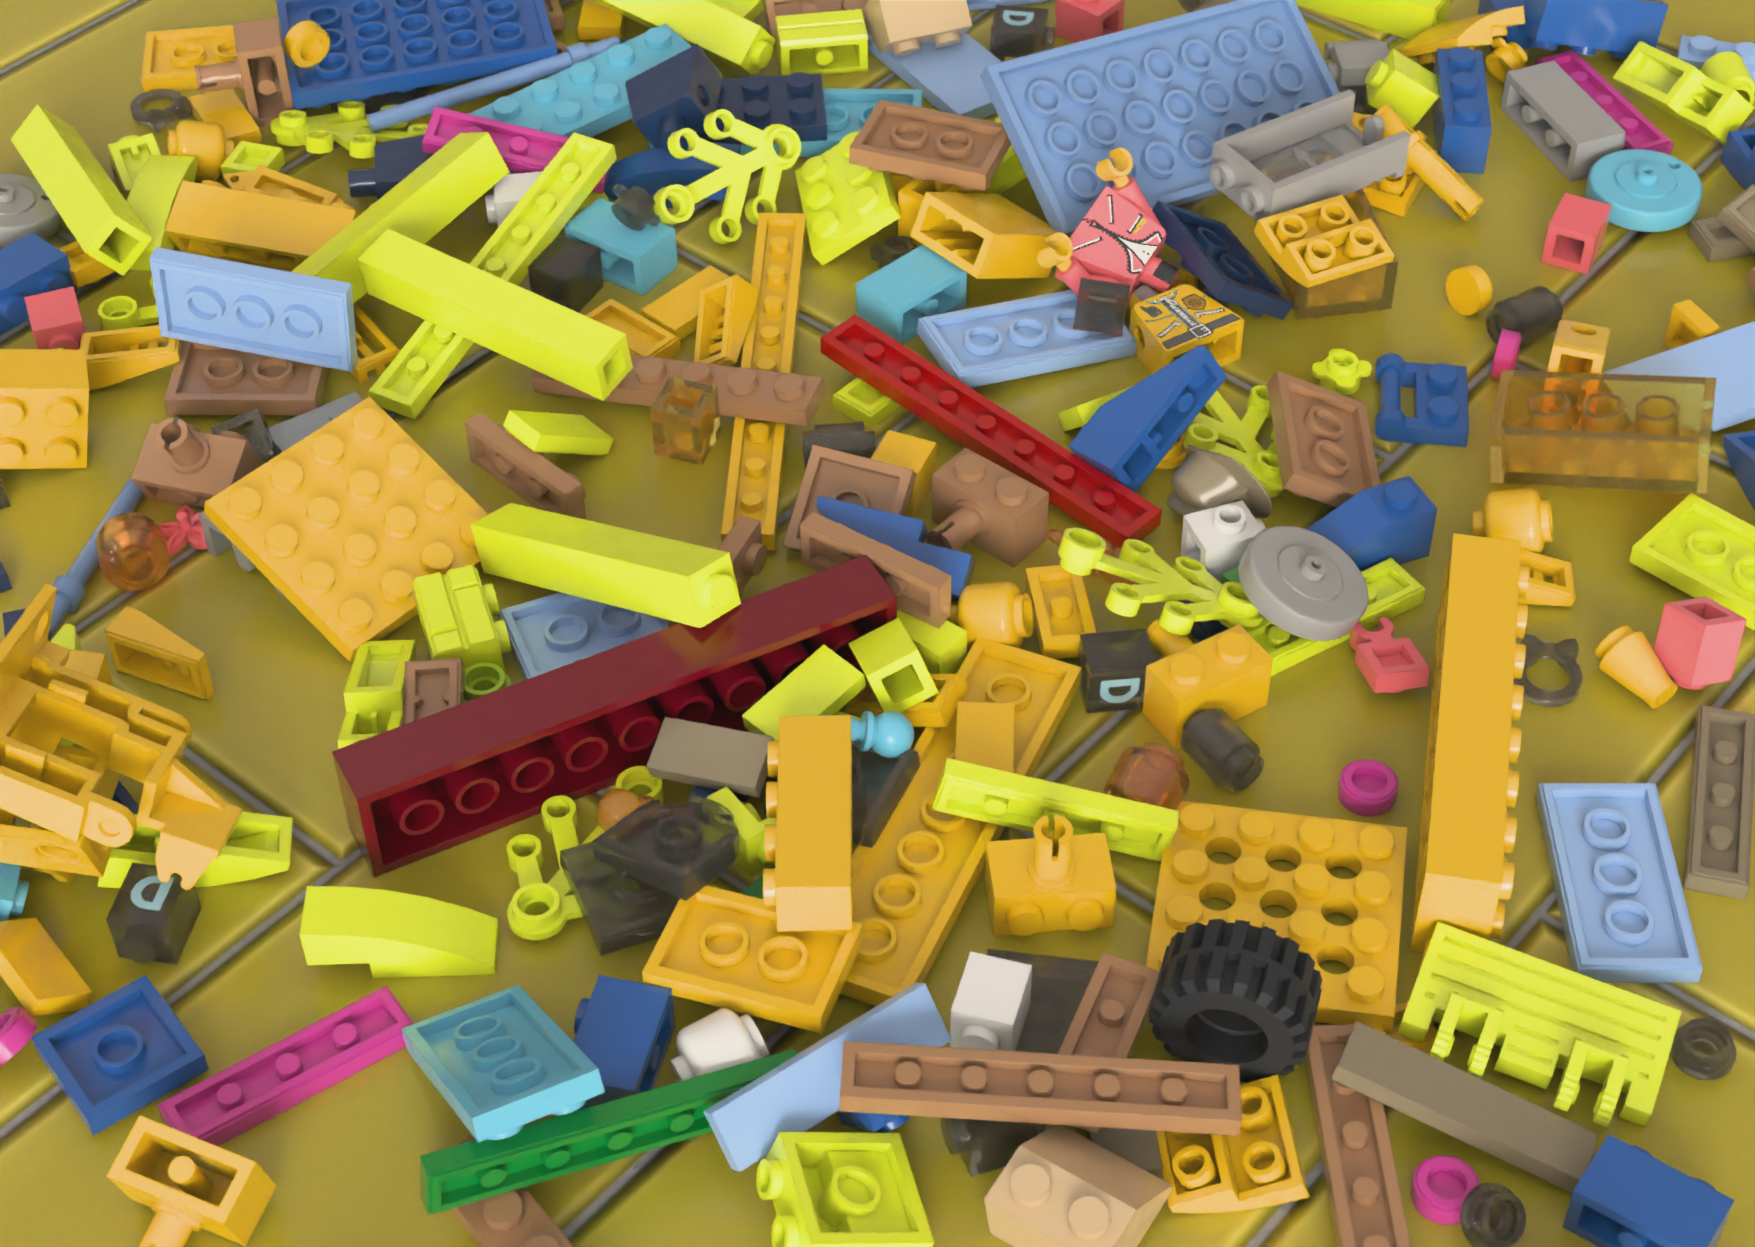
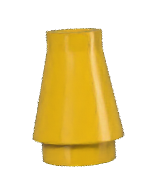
M1622 626L1610 633L1595 650L1594 655L1600 661L1599 669L1644 700L1651 709L1658 708L1666 703L1678 689V686L1670 679L1646 636L1641 631L1634 632L1630 626Z

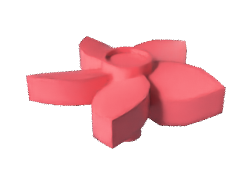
M186 504L176 512L178 522H166L155 526L156 532L159 535L170 537L167 542V550L170 557L179 552L187 542L197 550L207 549L199 518L201 512L195 514Z

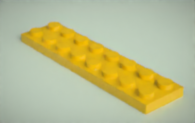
M976 638L956 673L963 674L969 687L962 701L1015 703L1013 773L1032 777L1081 684L1082 667L996 641ZM957 711L947 727H925L852 855V921L863 924L864 941L840 994L874 1006H878L914 983L924 982L985 866L986 842L998 841L1005 826L932 809L934 791L946 758L955 760Z

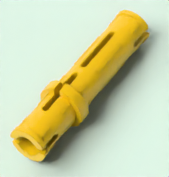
M1388 103L1373 114L1379 115L1384 122L1383 139L1402 131H1406L1411 135L1406 164L1453 209L1463 222L1469 220L1481 209L1480 207L1485 204L1486 200L1473 190L1425 141L1427 137L1422 131H1415Z

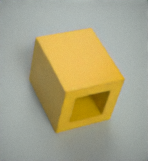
M888 430L870 459L912 469L916 472V480L905 514L907 517L915 518L932 490V474L937 471V442Z

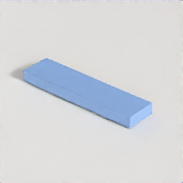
M914 983L703 1112L731 1169L741 1172L768 1155L779 1132H805L839 1111L844 1041L942 1047L952 1039L926 984Z

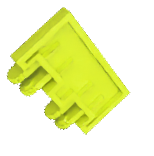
M1437 922L1397 1033L1423 1043L1431 1020L1440 1023L1430 1055L1442 1061L1449 1056L1455 1039L1453 1035L1454 1030L1467 1033L1479 1038L1477 1044L1473 1045L1467 1062L1469 1067L1467 1073L1481 1079L1492 1047L1496 1044L1501 1046L1494 1070L1547 1089L1555 1067L1564 1070L1553 1107L1568 1112L1570 1105L1575 1103L1580 1089L1579 1080L1580 1077L1603 1085L1593 1107V1122L1608 1127L1620 1092H1623L1625 1097L1619 1117L1646 1127L1652 1116L1682 1011Z

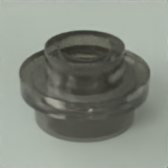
M1697 1018L1690 1020L1676 1030L1670 1055L1675 1065L1687 1075L1701 1080H1716L1726 1076L1732 1070L1737 1052L1732 1035L1725 1026L1712 1019Z
M1488 1182L1479 1184L1470 1190L1463 1201L1460 1213L1462 1231L1468 1242L1474 1247L1511 1246L1521 1238L1525 1230V1208L1520 1199L1507 1187Z

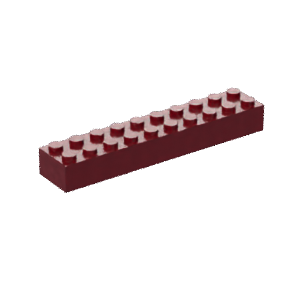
M863 555L741 600L740 605L702 628L679 623L332 751L349 829L373 877H377L540 814L543 803L553 796L563 795L576 800L615 785L618 776L624 770L634 766H647L665 717L748 732L749 730L744 727L742 715L822 645L827 646L863 673L848 643L896 619L897 596L868 557Z

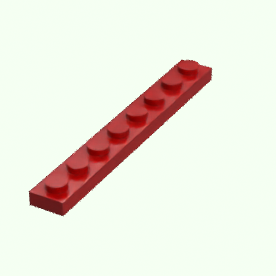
M856 314L820 338L821 354L965 448L1049 492V502L1120 549L1126 539L1141 541L1160 526L1162 515L1160 508Z

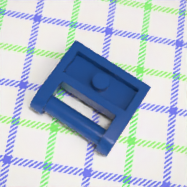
M1393 353L1380 356L1375 363V377L1380 382V412L1375 418V432L1377 436L1382 440L1390 442L1466 447L1469 434L1467 366H1454L1445 363L1405 362L1401 356ZM1400 387L1414 388V418L1406 417L1401 412Z

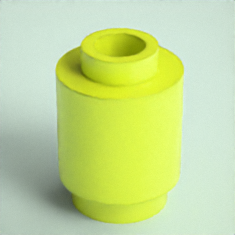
M1721 52L1713 55L1703 64L1700 71L1705 76L1736 90L1751 105L1753 104L1755 84L1740 55L1734 52Z

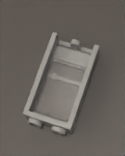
M1349 89L1214 142L1210 182L1248 215L1258 221L1265 217L1335 196H1345L1372 185L1374 181L1379 182L1389 175L1394 178L1404 175L1411 135L1406 131H1402L1383 139L1384 122L1379 115L1366 118L1362 134L1352 126L1356 93Z

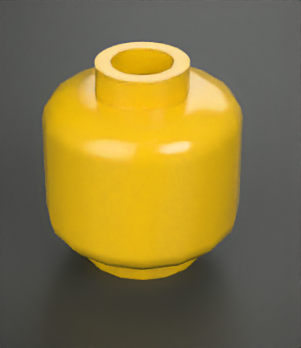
M182 120L178 122L175 130H168L166 155L196 156L198 167L195 180L217 181L222 176L221 165L234 150V140L225 139V132L220 124Z
M1530 487L1491 491L1484 499L1483 510L1473 511L1474 536L1521 542V549L1540 554L1545 547V542H1553V517L1550 499L1542 500L1539 492Z
M1011 581L973 583L962 590L958 604L951 605L949 621L967 631L968 651L971 649L976 638L996 641L1020 648L1024 639L1032 636L1033 605L1030 596L1027 593H1021L1019 587Z

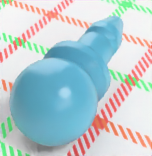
M864 711L860 721L857 718H851L852 742L857 740L858 749L861 752H867L872 748L883 757L895 758L906 753L913 743V726L909 719L901 713L887 711L875 717L871 711Z

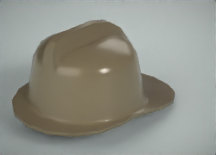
M1190 444L1186 447L1188 457L1176 470L1171 479L1173 492L1167 500V505L1170 509L1184 517L1186 514L1243 500L1256 518H1267L1272 513V501L1267 491L1258 479L1243 465L1220 453L1202 450Z

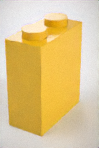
M925 193L910 236L975 278H1049L1053 268L1040 266L1037 261V255L1039 251L1049 247L1045 244L1044 238L1056 233V231L1049 224L1003 196L993 193Z

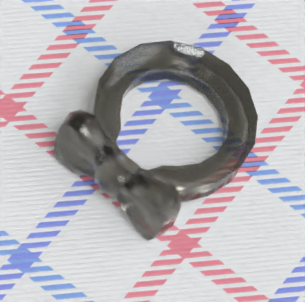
M156 89L144 92L135 97L130 105L134 120L141 124L150 125L152 131H159L168 122L189 118L193 115L188 98L182 96L179 92L169 89ZM166 99L174 102L171 107H167L164 110L150 109L148 112L141 110L144 104L154 100Z
M1525 634L1520 644L1526 645L1523 674L1521 679L1514 678V684L1524 686L1523 698L1533 704L1544 707H1560L1572 702L1579 694L1583 679L1581 669L1576 662L1579 654L1577 640L1565 639L1558 643L1543 642L1534 635ZM1540 658L1554 659L1568 674L1570 683L1565 688L1547 691L1533 685L1527 678L1526 671Z

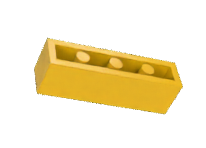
M182 180L165 227V232L182 252L292 271L356 219L359 214L353 207L339 202H333L328 206L313 203L307 198L298 195H288L287 198L270 196L266 192L252 187H247L244 191L226 188L224 185L211 180H203L201 184Z
M851 715L780 716L779 741H768L767 747L768 776H778V782H766L767 818L777 819L776 824H765V861H775V868L763 869L764 906H776L777 932L852 930Z

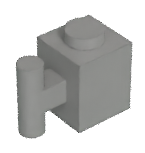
M1378 39L1326 42L1324 48L1325 59L1331 60L1326 65L1339 92L1350 89L1356 93L1354 106L1369 105L1365 78L1372 65L1378 60L1383 61L1390 53L1386 42H1379Z

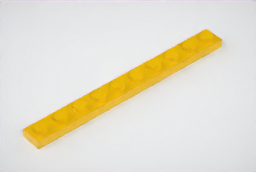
M759 213L751 285L759 290L758 300L744 339L741 368L782 373L793 372L806 238V213ZM735 417L721 542H723L738 518L743 515L761 521L762 544L766 545L767 550H775L787 433L786 423Z

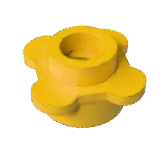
M1495 37L1492 40L1493 44H1491L1494 50L1486 57V65L1490 73L1497 80L1505 83L1507 71L1524 68L1528 57L1518 44L1514 42L1507 44L1503 38Z

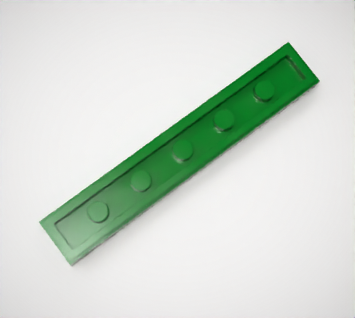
M791 1049L523 1126L515 1135L505 1139H486L481 1142L473 1140L421 1155L420 1197L427 1215L439 1213L713 1132L703 1111L798 1053L796 1049Z

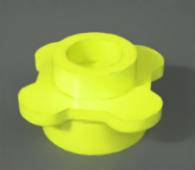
M1340 348L1330 350L1325 360L1312 365V374L1320 379L1321 387L1342 395L1355 393L1360 387L1361 377L1370 376L1372 372V365L1368 361L1358 360L1354 353Z

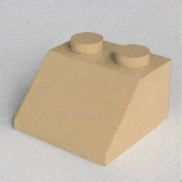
M869 0L861 9L866 31L879 52L894 50L895 56L917 52L920 50V45L935 42L937 48L961 42V36L973 26L966 0Z
M1054 1125L1018 1147L985 1196L984 1202L990 1234L1013 1247H1137L1173 1190L1170 1183L1063 1125Z

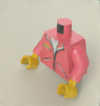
M1116 148L1109 151V156L1114 162L1115 168L1109 159L1099 161L1096 166L1097 176L1104 181L1113 180L1115 183L1113 187L1106 186L1070 238L1062 232H1056L1044 238L1045 244L1049 247L1039 251L1037 255V261L1040 266L1044 268L1056 266L1055 278L1064 281L1076 296L1084 301L1129 303L1131 295L1142 283L1163 293L1172 289L1180 273L1178 268L1159 258L1167 233L1146 201L1134 177H1127V174L1130 173L1133 167L1131 154L1124 148Z

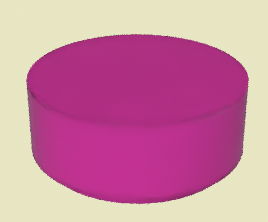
M1502 329L1495 352L1491 378L1504 381L1512 379L1522 342L1520 332Z
M1364 759L1351 762L1343 768L1339 779L1338 798L1346 809L1361 816L1372 817L1382 815L1394 806L1398 791V778L1390 767L1375 760Z
M22 1007L10 1008L0 1015V1066L12 1058L28 1042L37 1029L38 1022Z
M1446 1155L1433 1156L1425 1159L1417 1166L1411 1184L1410 1196L1416 1210L1426 1219L1444 1225L1458 1224L1467 1220L1475 1211L1480 1193V1181L1475 1171L1464 1161Z

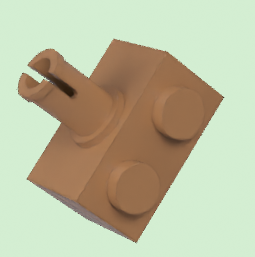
M278 18L232 23L237 56L234 57L235 61L203 66L195 65L199 93L205 94V92L240 88L241 92L245 91L249 114L257 126H270L271 121L278 118L280 112L295 110Z
M174 417L163 420L160 424H150L131 480L149 500L178 506L186 504L190 508L204 510L205 501L262 466L264 461L252 448L249 439L241 434L226 430L220 431L219 435L204 433L198 428L185 423L182 419L176 422Z
M964 448L932 474V522L938 524V526L927 533V544L958 551L967 542H970L1001 561L1015 567L1047 540L1049 492L968 448Z

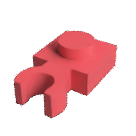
M1386 617L1379 618L1378 630L1375 632L1365 630L1358 621L1351 630L1350 646L1356 651L1355 664L1375 694L1384 692L1398 693L1406 689L1428 686L1430 667L1409 637L1393 639L1394 625Z

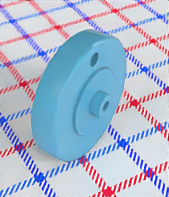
M1645 149L1616 151L1598 159L1590 168L1585 188L1587 199L1612 205L1608 220L1610 223L1642 232H1661L1685 225L1697 214L1703 192L1700 177L1686 163L1671 155Z

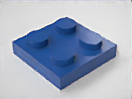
M146 975L31 1037L36 1052L93 1135L209 1070L204 1053Z

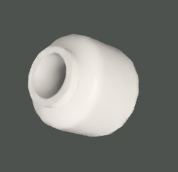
M722 1008L679 1031L676 1038L679 1056L670 1060V1065L678 1082L770 1055L762 1035L747 1013L739 1017L732 1010Z

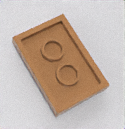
M880 99L849 147V163L867 167L872 171H889L909 175L917 180H934L957 185L966 190L978 189L986 191L1011 146V142L1002 123Z
M182 340L180 361L174 364L165 393L164 404L167 415L298 416L320 407L329 368Z
M1276 371L1267 384L1282 487L1297 496L1309 497L1337 508L1362 490L1380 485L1365 403Z

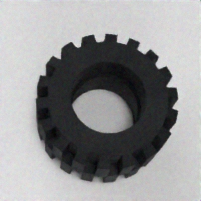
M1211 919L1208 921V925L1198 922L1186 927L1185 933L1177 932L1171 938L1170 945L1166 948L1148 1012L1149 1022L1153 1024L1151 1031L1156 1040L1165 1043L1164 1049L1169 1054L1182 1058L1184 1062L1239 1065L1240 1082H1249V1079L1259 1080L1275 1074L1285 1076L1293 1072L1295 1065L1302 1064L1309 1048L1322 991L1320 989L1322 978L1320 971L1314 969L1315 961L1309 953L1299 952V944L1289 937L1282 938L1276 935V930L1266 926L1259 928L1250 925L1249 921L1237 919L1235 923H1229L1223 919Z

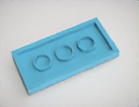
M519 984L401 1029L408 1053L478 1142L486 1139L500 1140L518 1133L526 1123L549 1114L563 1115L581 1108L587 1099L605 1093L597 1066Z

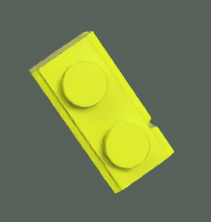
M861 9L775 16L776 49L781 76L797 72L829 75L868 71V37Z
M473 565L448 570L446 575L437 572L415 577L414 582H412L414 595L431 660L461 658L465 669L476 663L490 662L500 666L505 672L502 654L511 652V644L504 619L494 622L492 616L500 614L493 584L482 585L478 570Z

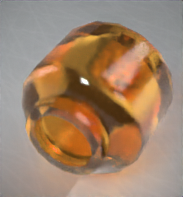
M136 512L121 513L109 519L100 528L95 540L96 556L103 575L114 586L127 591L145 590L156 585L166 575L170 565V549L160 525L150 517Z
M1147 742L1143 746H1133L1123 751L1105 783L1103 794L1177 810L1188 792L1190 780L1187 772L1184 770V761L1177 753L1164 745Z

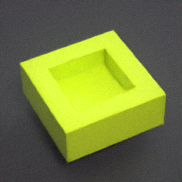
M240 141L221 165L222 175L226 173L255 171L259 165L279 172L285 164L283 149Z

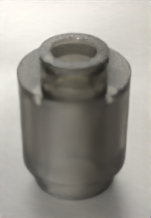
M1535 286L1497 302L1493 310L1489 311L1486 316L1487 331L1497 345L1502 329L1520 332V335H1522V346L1557 330L1563 313L1562 304L1557 295L1544 286Z
M863 421L814 425V430L802 431L805 470L813 444L869 459L876 450L875 432L865 431Z
M1222 708L1200 710L1194 713L1184 724L1180 741L1182 750L1216 786L1226 787L1230 792H1238L1251 785L1261 774L1264 760L1259 755V746Z

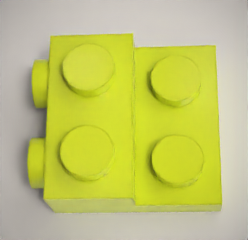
M779 1132L768 1155L758 1165L756 1175L758 1194L762 1200H772L776 1212L771 1231L773 1247H932L935 1243L900 1133Z

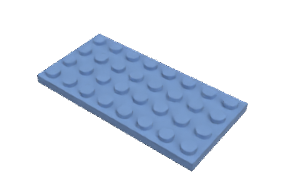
M1236 0L989 65L980 74L1050 227L1056 232L1066 234L1069 238L1106 186L1112 188L1115 184L1113 180H1102L1096 173L1098 162L1104 159H1109L1115 168V164L1109 156V151L1116 148H1124L1131 154L1133 167L1130 173L1127 174V177H1134L1151 208L1155 206L1157 201L1179 206L1222 193L1210 182L1214 142L1340 93L1295 0ZM1318 148L1304 153L1309 156V160L1315 165L1319 164L1325 156ZM1294 158L1263 169L1261 172L1268 178H1272L1305 167H1297L1294 164Z

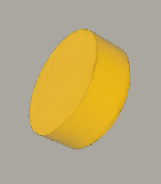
M309 20L302 21L288 31L284 39L283 49L285 54L297 66L303 68L312 67L321 62L327 55L330 48V37L318 23Z
M1469 264L1454 269L1449 273L1446 280L1447 298L1453 309L1461 315H1473L1486 310L1490 306L1493 297L1492 283L1487 273L1481 267Z

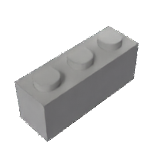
M1555 61L1507 71L1500 109L1569 182L1588 178L1590 168L1598 159L1610 153L1621 151L1624 148L1626 132Z

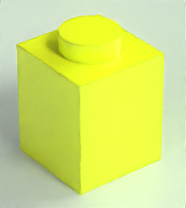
M1394 49L1391 50L1383 61H1376L1365 78L1368 104L1378 110L1388 103L1412 128L1416 126L1439 98L1437 75Z
M899 617L848 643L884 712L895 711L901 713L939 693L917 647Z

